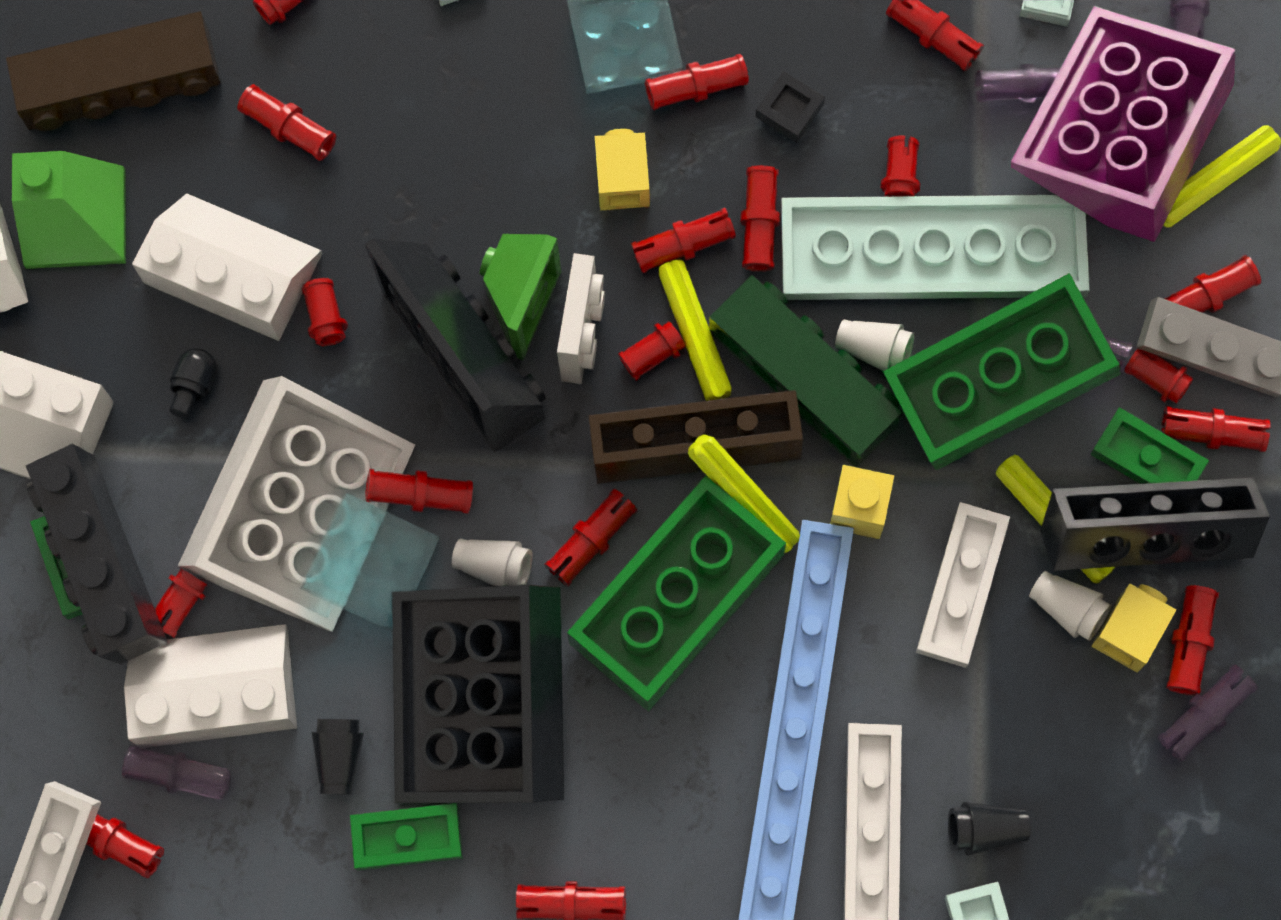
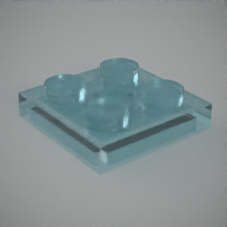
M566 0L586 94L644 83L645 79H653L683 70L668 0Z
M346 493L342 496L300 589L393 632L392 591L417 590L440 537Z

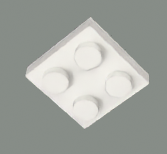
M575 253L573 255L557 349L561 381L582 384L584 368L593 370L597 339H594L596 324H592V320L601 321L605 301V291H602L604 275L596 274L594 256Z

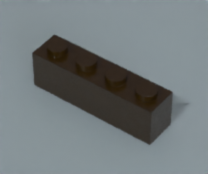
M201 11L6 58L17 113L28 130L50 131L60 128L66 121L83 117L87 119H100L109 116L116 109L129 106L139 108L150 107L158 104L162 98L179 94L185 96L200 95L208 91L210 87L221 84L210 32Z
M796 390L588 415L597 484L701 472L702 470L689 457L688 449L703 434L714 437L740 467L800 460L802 456L803 436Z

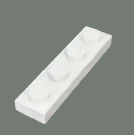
M848 723L844 920H899L902 725Z

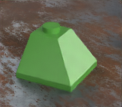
M66 151L12 154V205L23 264L26 269L126 263V170L124 166Z
M502 234L497 248L489 247L486 251L479 274L484 276L483 281L487 297L505 338L515 351L517 358L524 360L561 274L557 238L550 235Z

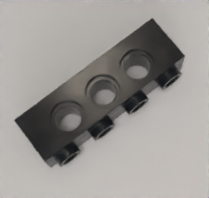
M1254 477L1059 488L1052 490L1040 532L1054 571L1254 558L1270 515Z

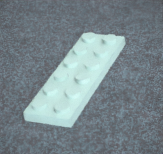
M1057 195L781 198L783 295L787 300L1023 298L1068 273L1071 274L1083 297H1087L1090 291L1086 213Z

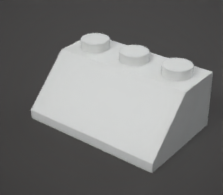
M185 194L154 220L132 265L144 284L279 341L302 296V285L310 280L322 256V251L194 196Z
M0 351V469L30 479L25 465L70 444H75L93 455L114 404L113 399L100 384Z
M286 624L167 639L168 643L128 661L124 683L128 739L140 748L297 728L288 627Z

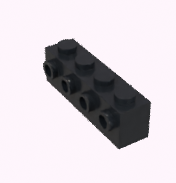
M70 444L25 465L31 479V483L27 484L28 495L35 508L45 515L50 528L45 531V538L53 555L57 559H62L68 577L63 579V585L73 605L76 607L80 606L86 625L81 628L82 635L90 651L94 655L98 654L99 657L123 664L168 643L95 456L75 444Z

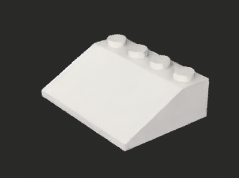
M283 376L263 380L178 567L222 588L333 632L389 506V503L365 502L369 469H375V471L403 474L415 444Z

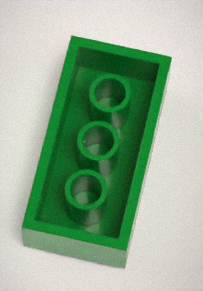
M1070 273L883 371L935 470L956 461L1121 374L1119 362Z
M705 476L567 632L569 644L649 712L784 557L786 542Z

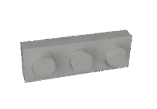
M1160 297L1151 299L1136 348L1275 398L1281 397V341Z

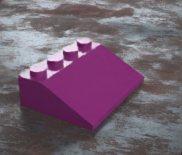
M1094 6L1012 158L1011 168L1104 225L1155 242L1234 86L1235 49Z

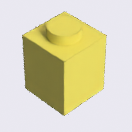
M614 129L606 132L605 136H595L600 210L650 207L645 133H634L630 129Z
M843 465L830 524L854 528L853 534L880 539L885 524L894 475Z
M1129 584L1121 593L1091 647L1138 673L1147 664L1176 609L1166 604L1168 601L1167 597L1158 590L1140 584L1138 588Z

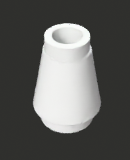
M843 319L837 332L835 348L844 350L850 355L885 371L911 356L914 333L905 331L902 324L852 322Z
M460 538L454 547L452 555V567L454 569L462 570V572L493 586L526 585L533 562L532 550L522 548L520 541L466 540Z
M1047 571L1041 574L1029 594L1030 598L1035 600L1039 606L1074 638L1080 635L1088 641L1099 631L1112 607L1109 603L1102 600V593L1052 575Z

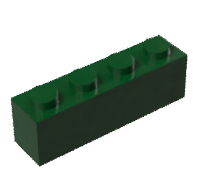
M751 275L709 317V329L712 336L774 393L796 390L800 417L849 463L857 468L898 426L902 414L897 408L900 405L898 400L883 385L877 384L874 387L860 374L862 368L849 353L844 350H839L838 352L833 350L823 340L825 335L813 320L805 315L801 318L797 317L786 306L788 301L776 286L770 282L762 284Z

